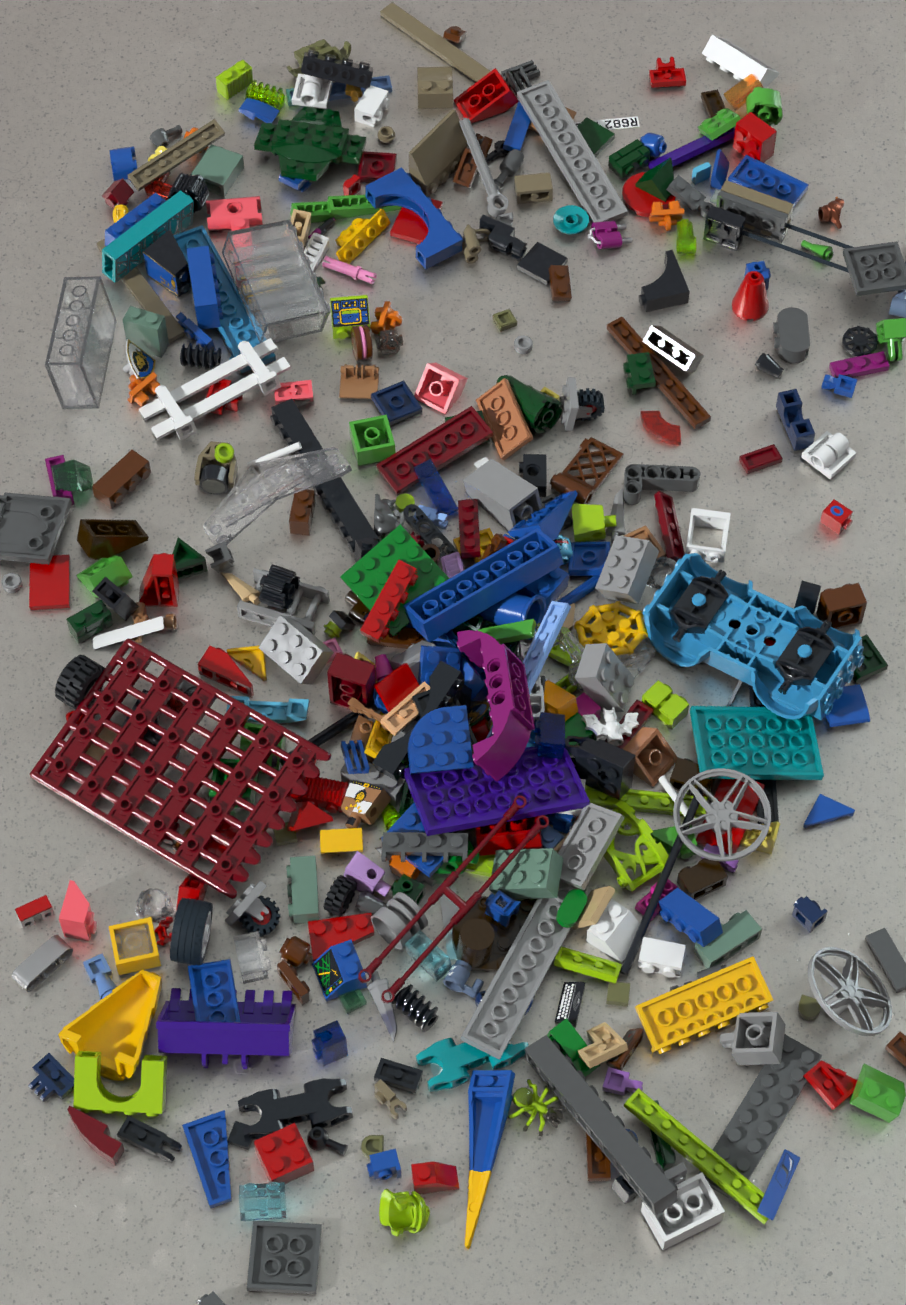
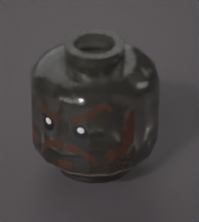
M395 329L380 331L378 336H375L377 351H380L383 355L398 353L400 346H403L402 334L398 335Z

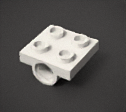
M298 74L292 96V105L327 109L333 81Z
M826 431L802 452L801 458L831 480L856 457V452L849 447V441L843 434L836 433L832 435Z

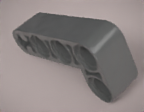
M630 464L625 468L624 501L628 505L638 504L641 499L642 490L694 492L699 487L700 471L696 467Z

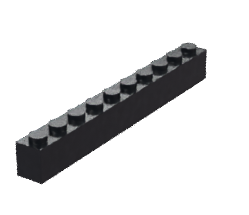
M293 399L271 407L272 415L270 419L273 425L279 428L282 440L287 441V446L297 442L301 443L302 449L293 452L296 456V462L300 468L303 467L307 481L312 482L315 494L317 496L320 495L322 498L321 502L324 509L330 511L331 520L339 526L340 535L343 539H347L351 553L355 552V540L375 538L379 541L378 536Z

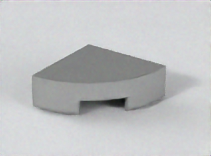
M513 212L497 215L495 220L512 226Z

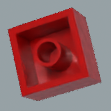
M750 112L736 123L733 148L744 156L748 155L764 163L774 155L777 131Z
M295 1123L254 1141L255 1151L273 1189L314 1171L313 1160Z

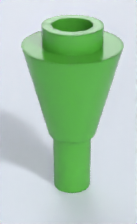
M803 240L801 243V247L809 250L816 257L830 261L833 257V248L831 246L812 244L806 240Z

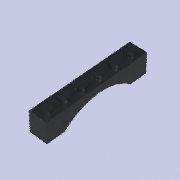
M442 661L439 662L429 677V700L422 717L435 709L451 706L453 697L464 686L465 678L461 671ZM413 728L403 737L384 745L372 762L378 771L395 781L404 776V768H408V741Z

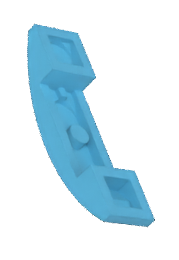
M231 696L276 723H292L307 719L309 699L267 702L250 701V698L246 696ZM251 717L248 719L251 722H258Z

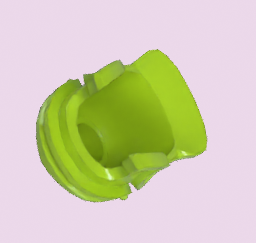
M385 1189L381 1194L379 1207L380 1222L383 1226H390L391 1233L394 1236H399L404 1231L418 1233L426 1227L430 1217V1210L426 1206L424 1199L416 1191H412L410 1195L408 1191L393 1193L389 1189Z

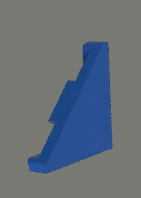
M819 794L803 827L808 828V826L832 822L841 817L853 816L855 810Z

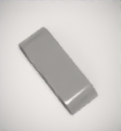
M54 935L13 971L12 978L27 992H30L72 955L73 949L59 935Z

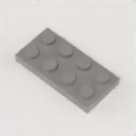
M589 803V805L583 808L558 852L564 858L560 881L585 890L624 820L622 814L593 803Z

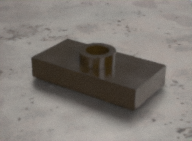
M718 89L701 93V99L709 118L716 116V113L721 109H726Z

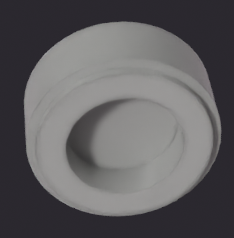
M523 335L515 339L514 349L517 353L528 354L532 351L533 341L530 337Z
M16 573L6 574L2 578L3 589L7 593L18 592L22 588L21 577Z

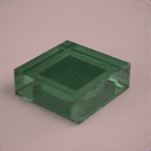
M359 988L338 995V999L347 1014L367 1004Z

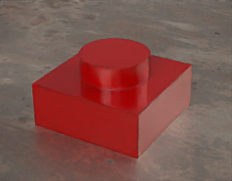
M355 174L343 184L344 196L355 195L361 190L360 177Z

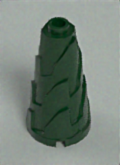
M504 375L498 378L496 384L504 378L509 381L523 416L534 431L545 433L547 432L544 430L546 427L550 429L554 427L562 413V409L559 407V405H562L560 401L544 392L536 390L530 385L522 383L511 375Z

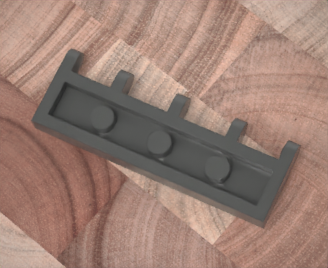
M383 832L381 860L386 862L387 855H401V862H405L406 855L422 856V862H427V856H444L443 861L448 863V856H462V861L464 862L468 857V833H442L427 836L426 833Z

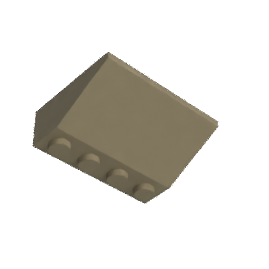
M454 109L409 152V174L415 184L421 187L426 197L434 194L438 187L445 183L453 172L457 171L465 148L469 149L459 123L460 119Z

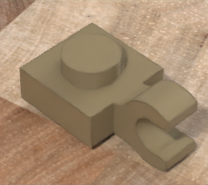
M381 1079L374 1085L375 1098L382 1105L385 1103L390 1108V1114L394 1119L397 1120L399 1118L395 1109L401 1108L404 1112L407 1111L406 1104L400 1101L396 1094Z

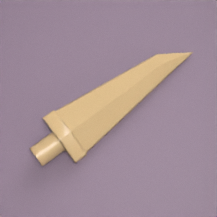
M220 572L241 597V600L244 602L251 601L255 605L260 603L259 596L261 593L231 573Z

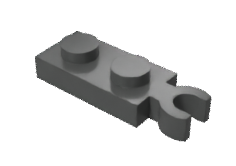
M679 175L666 189L693 212L698 209L704 218H706L708 213L706 209L710 210L711 206H713V204L705 202L706 197Z

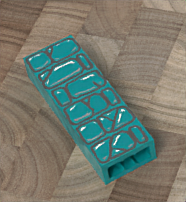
M180 190L102 249V273L114 283L118 282L135 267L144 262L143 251L164 233L170 230L174 236L185 231L193 224L194 200Z

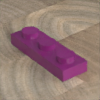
M884 351L830 362L829 365L831 373L835 378H838L839 374L855 378L888 371L890 367Z

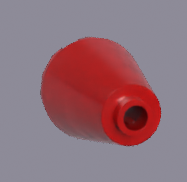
M751 271L744 277L732 300V310L742 320L753 319V321H756L767 314L769 302L763 275L757 271Z

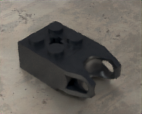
M568 736L563 741L564 747L575 757L571 758V760L576 765L575 769L579 778L586 779L585 785L618 800L632 787L636 755L600 739L595 741L589 737ZM569 742H577L580 746L570 745Z

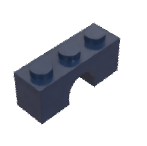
M797 389L779 392L776 402V408L794 451L808 448L813 444L815 437L810 420L803 419V403Z

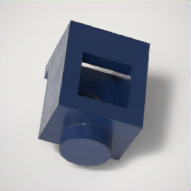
M806 896L796 900L793 905L792 915L809 932H812L825 921L828 911L825 908L821 910L816 901H811Z

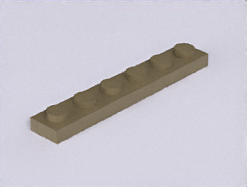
M213 119L128 174L127 178L137 191H140L225 136V132L217 121Z

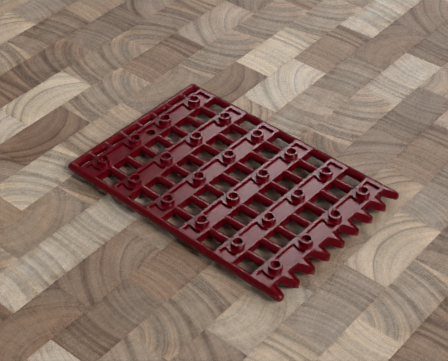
M128 638L123 642L32 769L30 777L230 899H235L237 891L230 884L231 881L247 882L249 880V873L242 865L244 863L252 865L261 863V856L254 849L255 846L271 847L273 845V839L266 830L268 828L275 830L284 829L285 822L279 816V811L289 813L296 811V803L291 799L290 795L308 794V786L302 781V777L318 778L320 770L313 761L315 759L329 761L331 754ZM129 648L133 649L128 657L124 659L123 657ZM151 661L165 668L158 678L145 671ZM119 664V665H120V668H119L118 671L115 673V675H112L111 673H112L113 670L116 668V666ZM140 677L153 684L147 694L133 687ZM184 679L197 686L191 697L178 690ZM108 681L109 683L103 692L99 691L103 684ZM128 693L141 700L135 711L122 704ZM172 696L186 703L180 713L166 706ZM93 698H97L91 708H88V705L91 703ZM217 698L230 705L224 716L210 708ZM116 710L130 717L123 728L110 720ZM160 713L174 720L168 730L154 723ZM84 714L85 717L80 722V724L77 725L76 722L81 717V715ZM96 715H101L98 721L94 720ZM205 715L219 722L213 732L198 725ZM250 717L264 725L257 735L244 728ZM104 727L118 734L111 744L98 737ZM149 729L162 736L156 747L142 739ZM70 731H73V734L70 736L68 741H64ZM193 732L207 739L201 749L187 742ZM238 734L252 741L246 752L232 744ZM283 736L298 744L291 754L277 747ZM92 744L106 751L99 761L86 754ZM137 746L151 753L144 764L130 756ZM58 747L62 748L54 759L52 756ZM182 748L195 755L189 766L175 759ZM226 751L240 758L234 769L220 761ZM272 753L286 761L280 771L265 764ZM81 760L94 767L87 778L74 771ZM125 763L139 770L132 781L118 773ZM45 765H50L45 771V773L41 775L40 772L43 770ZM170 765L183 772L177 783L163 775ZM214 768L229 775L222 786L208 778ZM260 770L274 778L268 788L254 781ZM69 777L82 784L75 795L62 787ZM113 779L127 787L120 797L106 790ZM158 782L172 790L165 800L151 792ZM203 785L217 792L210 803L196 795ZM248 787L263 795L256 806L242 798ZM101 796L115 804L108 815L94 807ZM146 799L160 807L153 817L140 810ZM191 802L205 809L199 820L184 812ZM236 805L251 812L244 823L230 815ZM134 816L148 824L142 834L127 827ZM179 819L193 827L187 837L173 830ZM224 822L239 830L232 840L218 832ZM167 836L181 844L175 854L161 847ZM212 839L227 847L221 857L206 850ZM201 856L215 864L208 875L194 867Z

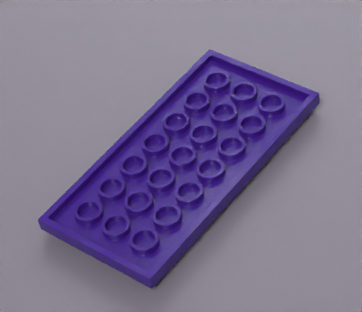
M563 741L526 747L513 768L497 782L491 776H488L484 769L477 766L474 761L472 769L410 774V768H404L406 782L427 836L497 824L503 818V814L513 804L515 797L519 795L524 796L527 803L509 821L581 809L590 803L571 757L563 745ZM516 800L517 805H523L522 800Z

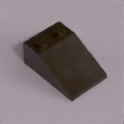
M80 519L77 542L89 558L99 560L100 558H109L148 541L149 537L136 520Z

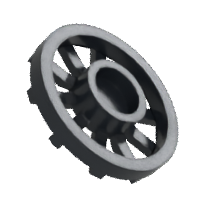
M857 326L849 328L844 333L842 339L844 349L849 354L857 357L872 354L878 344L877 335L868 327Z

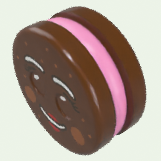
M353 326L351 328V340L355 360L372 359L373 348L369 326Z

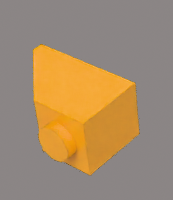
M549 680L545 681V714L550 720H554L561 725L578 712L576 696Z

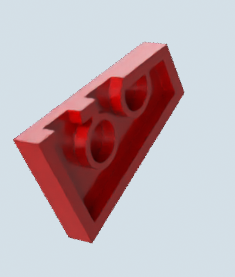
M371 913L308 921L313 962L333 945L352 940L353 945L374 936Z

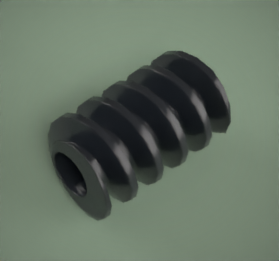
M183 343L180 353V363L182 366L188 364L191 368L195 365L198 369L203 366L205 370L209 367L212 370L220 365L221 348L214 352L213 346L207 351L206 345L200 350L199 344L193 349L192 343H189L187 348H185Z
M410 984L395 995L392 1004H396L397 1009H402V1013L408 1015V1019L414 1021L416 1026H421V1030L425 1032L436 1023L438 1007L430 1009L432 1002L428 1001L424 1004L423 1002L426 997L423 995L417 998L420 991L415 990L412 993L413 985Z

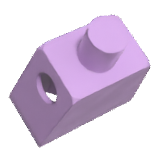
M358 851L346 866L344 877L357 882L356 890L366 893L368 891L373 895L377 891L386 897L392 887L383 881L385 871Z

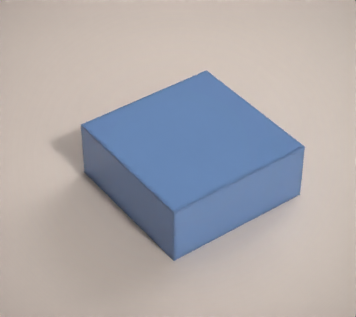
M103 953L83 962L92 983L96 982L95 978L100 973H107L108 976L112 974Z

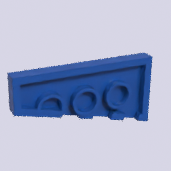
M223 1110L182 1125L210 1209L232 1201L226 1113Z

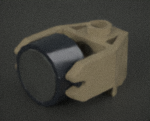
M210 441L198 456L194 481L195 485H200L204 492L220 495L228 490V485L229 488H234L238 470L237 461L234 455L229 463L218 462L214 456L215 448L224 442Z

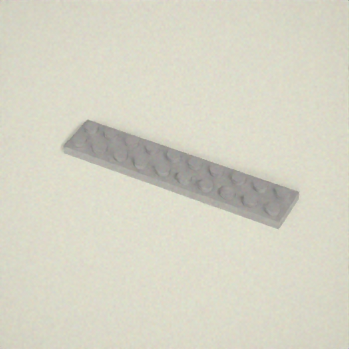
M547 80L518 91V100L583 209L587 212L591 222L614 221L627 216L628 210L550 81Z
M560 881L557 898L537 899L464 1030L461 1041L499 1060L501 1059L572 928H565L559 925L556 915L567 893L572 889L579 888ZM587 885L585 890H582L587 897L592 887Z

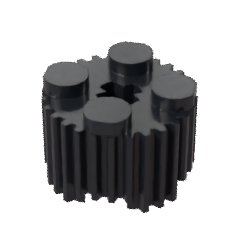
M180 173L170 189L168 199L181 190L194 200V215L195 212L200 211L210 194L209 188L205 185L202 176Z
M272 564L269 574L263 575L261 578L260 586L263 589L259 596V601L279 609L285 608L289 610L291 605H293L294 600L291 598L294 591L300 586V577L296 576L295 571Z

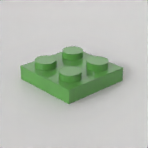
M728 108L721 109L716 113V116L704 120L701 123L702 125L698 126L701 134L713 141L736 126V123L741 119L740 116Z

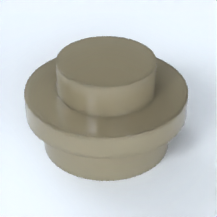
M384 126L378 132V139L383 143H390L395 139V132L391 127Z

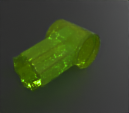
M682 219L677 222L676 226L677 254L696 253V237L693 234V224L688 219Z

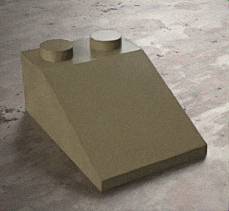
M417 67L418 109L453 108L452 67Z

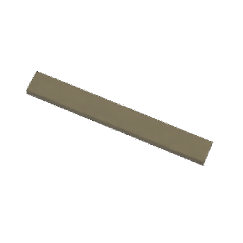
M393 2L380 11V16L475 83L491 72Z
M105 239L97 242V247L101 252L106 247ZM137 267L121 278L144 310L165 316L169 344L186 336L183 328Z

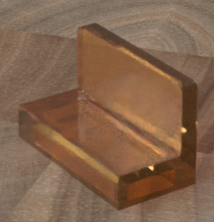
M750 74L725 92L724 97L734 111H737L746 104V99L753 92V89L756 87L763 88V85L759 80H756L753 74Z

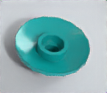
M567 205L555 212L553 223L556 229L562 233L577 234L587 228L589 216L581 207Z

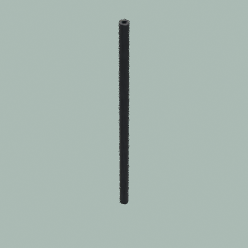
M697 787V790L703 796V791ZM695 795L682 824L694 819L700 804L696 800ZM691 825L683 828V831L689 829ZM679 835L675 839L622 965L620 973L627 976L681 850L683 842Z

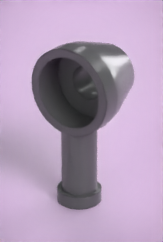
M177 125L166 131L164 128L157 129L150 135V140L157 147H167L169 145L168 137L181 134L182 128L180 125Z

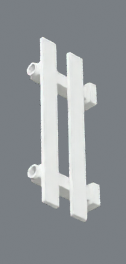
M271 338L255 347H252L247 341H242L238 345V349L241 352L240 355L171 392L168 391L166 386L159 385L155 389L158 398L138 410L145 421L166 410L170 418L152 427V432L157 440L176 431L179 439L182 441L198 432L194 424L196 419L260 386L264 396L280 388L281 384L278 375L291 369V366L284 357L267 366L264 365L261 359L278 350ZM247 366H250L254 372L183 411L178 406L179 402Z

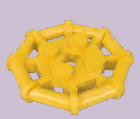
M621 601L590 606L584 616L574 624L579 640L578 646L584 650L586 644L607 643L617 656L633 654L634 649L643 639L648 637L643 612L623 605ZM620 612H622V613H624V614H626V615H628V616H630V617H629V618H626V617H624V616H621V615H620ZM594 617L595 621L591 625L587 624ZM637 624L638 629H632L631 626ZM585 633H591L592 637L586 638Z

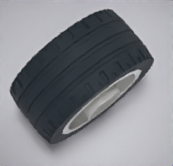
M181 898L176 911L171 936V961L189 965H202L211 931L212 903Z

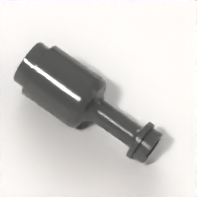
M513 149L508 152L500 164L501 174L497 179H493L498 191L504 187L503 182L506 177H513L523 164L524 155L521 151Z

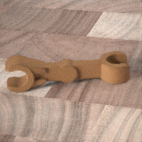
M351 698L348 701V705H350L349 710L354 713H363L367 717L379 722L385 716L376 713L373 709L366 708L355 698Z

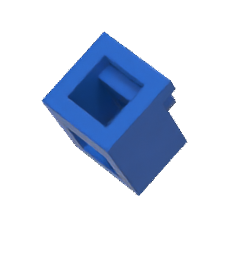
M396 1148L369 1155L370 1163L366 1164L369 1177H374V1180H386L396 1174L397 1178L402 1177Z

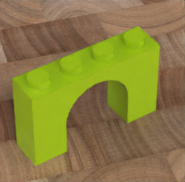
M79 1051L76 1054L73 1103L75 1109H80L84 1113L102 1110V1113L113 1114L115 1111L124 1112L126 1115L146 1113L147 1116H159L165 1110L167 1056L145 1055L142 1059L140 1089L130 1096L122 1097L110 1093L101 1081V1052Z

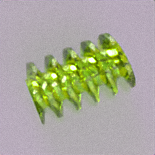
M253 80L252 84L247 88L245 99L259 100L281 110L285 101L283 88L280 87L276 91V86L274 85L270 90V84H266L263 87L264 83L260 82L257 86V80Z

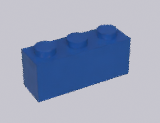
M678 887L658 902L661 910L660 915L663 920L672 923L679 932H684L694 943L697 942L705 947L723 933L720 918Z

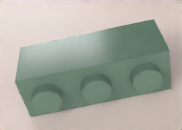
M290 857V865H286L287 878H291V884H287L288 897H292V904H288L289 917L293 916L294 924L319 920L316 857Z
M747 910L741 914L739 912L735 913L724 925L721 923L723 933L705 947L697 942L695 943L694 954L706 969L722 964L760 938L762 928Z

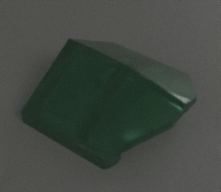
M74 459L52 466L56 490L62 489L71 492L93 490L92 486L94 484L90 466Z

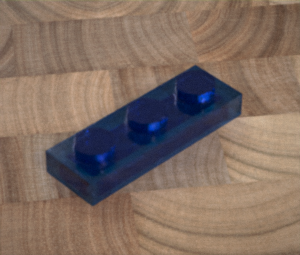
M429 459L415 466L413 470L434 508L437 509L438 514L444 513L448 516L458 511L455 501L432 460Z

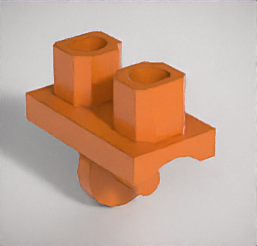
M679 201L669 202V209L664 210L662 202H653L649 221L658 222L659 226H665V230L670 231L671 225H677V221L682 220V216L685 214L684 208H681Z
M385 301L383 307H376L374 313L379 321L371 322L370 329L373 334H382L384 337L387 334L389 337L391 329L402 324V317L398 311L391 308L390 301Z
M154 372L145 379H137L134 374L129 377L131 383L128 385V388L131 391L129 392L130 397L128 401L131 404L136 402L141 407L149 401V397L145 394L147 391L154 396L157 395L155 389L160 384Z

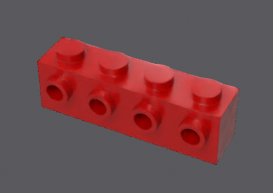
M401 560L397 561L360 629L362 635L380 643L381 639L387 637L390 630L388 628L391 621L394 622L396 620L400 604L405 603L409 595L407 591L410 586L415 585L419 577L415 567Z

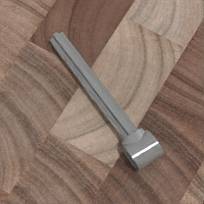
M463 118L459 123L488 194V213L492 217L502 215L508 207V199L501 192H498L469 118ZM495 204H499L501 208L496 207Z

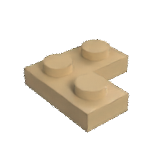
M604 1022L586 1031L588 1038L593 1044L578 1050L579 1058L589 1068H592L627 1051L628 1046Z

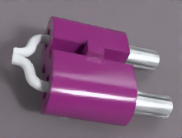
M615 221L593 222L590 234L587 235L588 239H592L600 250L621 248L622 244L632 243L631 237L622 238L620 232L617 231L626 230V224H616Z

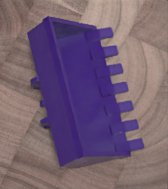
M172 988L170 1001L165 1002L156 1020L158 1053L202 1054L203 1068L209 1067L210 1054H222V1064H228V1054L241 1055L243 1069H248L249 1055L290 1056L293 1045L296 1004H292V991H283L282 1003H273V990L264 991L263 1002H255V990H246L245 1001L237 1002L241 1022L196 1021L191 989L189 1000H180L181 988Z

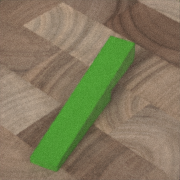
M365 195L328 196L327 201L292 203L290 214L292 216L293 209L311 212L312 224L325 222L329 218L338 220L375 214L380 209H384L385 212L401 210L402 207L383 206L375 209L366 199Z

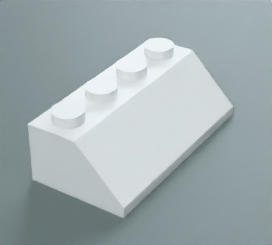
M715 35L711 36L702 52L703 55L707 56V61L712 64L718 63L721 70L727 73L729 71L734 73V78L741 82L745 80L748 82L747 86L752 89L756 87L765 88L780 74L727 39Z

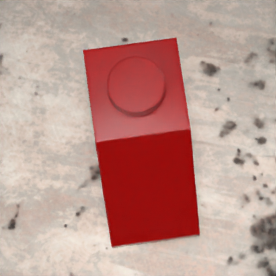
M188 874L179 886L177 908L181 898L204 901L208 885Z
M434 1161L411 1164L413 1188L418 1194L459 1189L456 1166Z

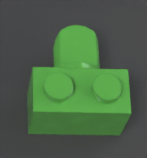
M906 318L886 319L876 323L878 342L880 344L887 343L889 361H894L895 357L897 361H901L902 342L906 338Z

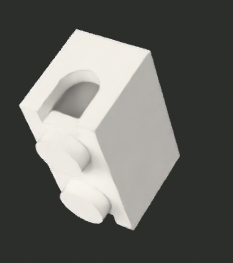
M370 85L354 109L355 121L375 127L377 122L381 121L384 110L388 109L390 105V99L387 98L388 91Z
M643 937L637 969H641L645 973H661L670 978L680 977L686 945Z

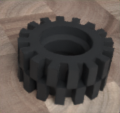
M342 875L338 876L327 893L323 906L324 910L339 917L345 914L346 909L349 908V904L352 902V898L355 896L354 892L357 889V882Z

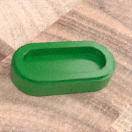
M572 889L564 898L556 915V920L562 927H573L583 912L587 903V896L582 890Z

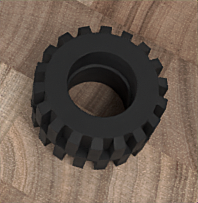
M85 655L74 657L64 667L57 680L55 688L56 698L76 709L105 668Z

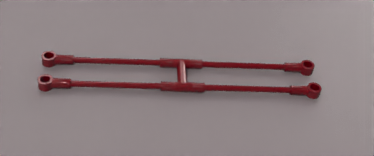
M519 795L515 797L513 804L503 814V818L455 872L453 871L428 898V902L380 956L376 957L366 969H362L359 972V981L368 983L372 974L382 964V960L431 905H435L443 894L460 908L450 919L451 922L405 974L398 978L389 989L383 991L381 1000L384 1003L389 1004L394 1000L396 993L405 984L407 978L454 925H457L473 908L485 890L530 840H533L542 829L548 826V817L545 815L539 816L535 821V825L527 832L522 842L477 892L475 891L466 902L450 889L451 885L459 878L458 875L506 821H509L518 810L525 807L527 801L524 796ZM516 800H522L523 805H517ZM539 820H545L546 825H540ZM362 973H367L369 978L367 980L362 979ZM384 994H391L392 999L386 1000Z

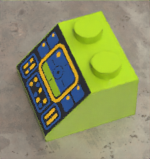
M367 295L330 298L333 339L351 338V328L353 326L368 325L370 329Z

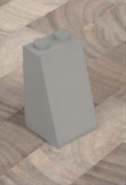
M490 459L463 479L466 494L472 499H477L478 505L507 531L512 529L521 520L526 522L532 518L531 514L533 512L543 509L538 488L493 459Z

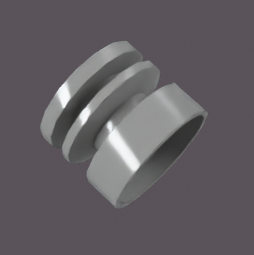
M401 892L396 893L393 899L387 902L388 908L381 907L371 916L374 928L389 944L421 910L409 896ZM425 914L394 947L395 949H403L412 940L411 934L418 935L421 930L428 926Z

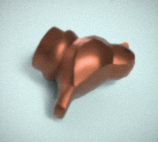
M835 197V200L829 202L828 205L819 207L818 216L820 221H831L837 229H841L842 225L839 219L841 210L844 207V200Z

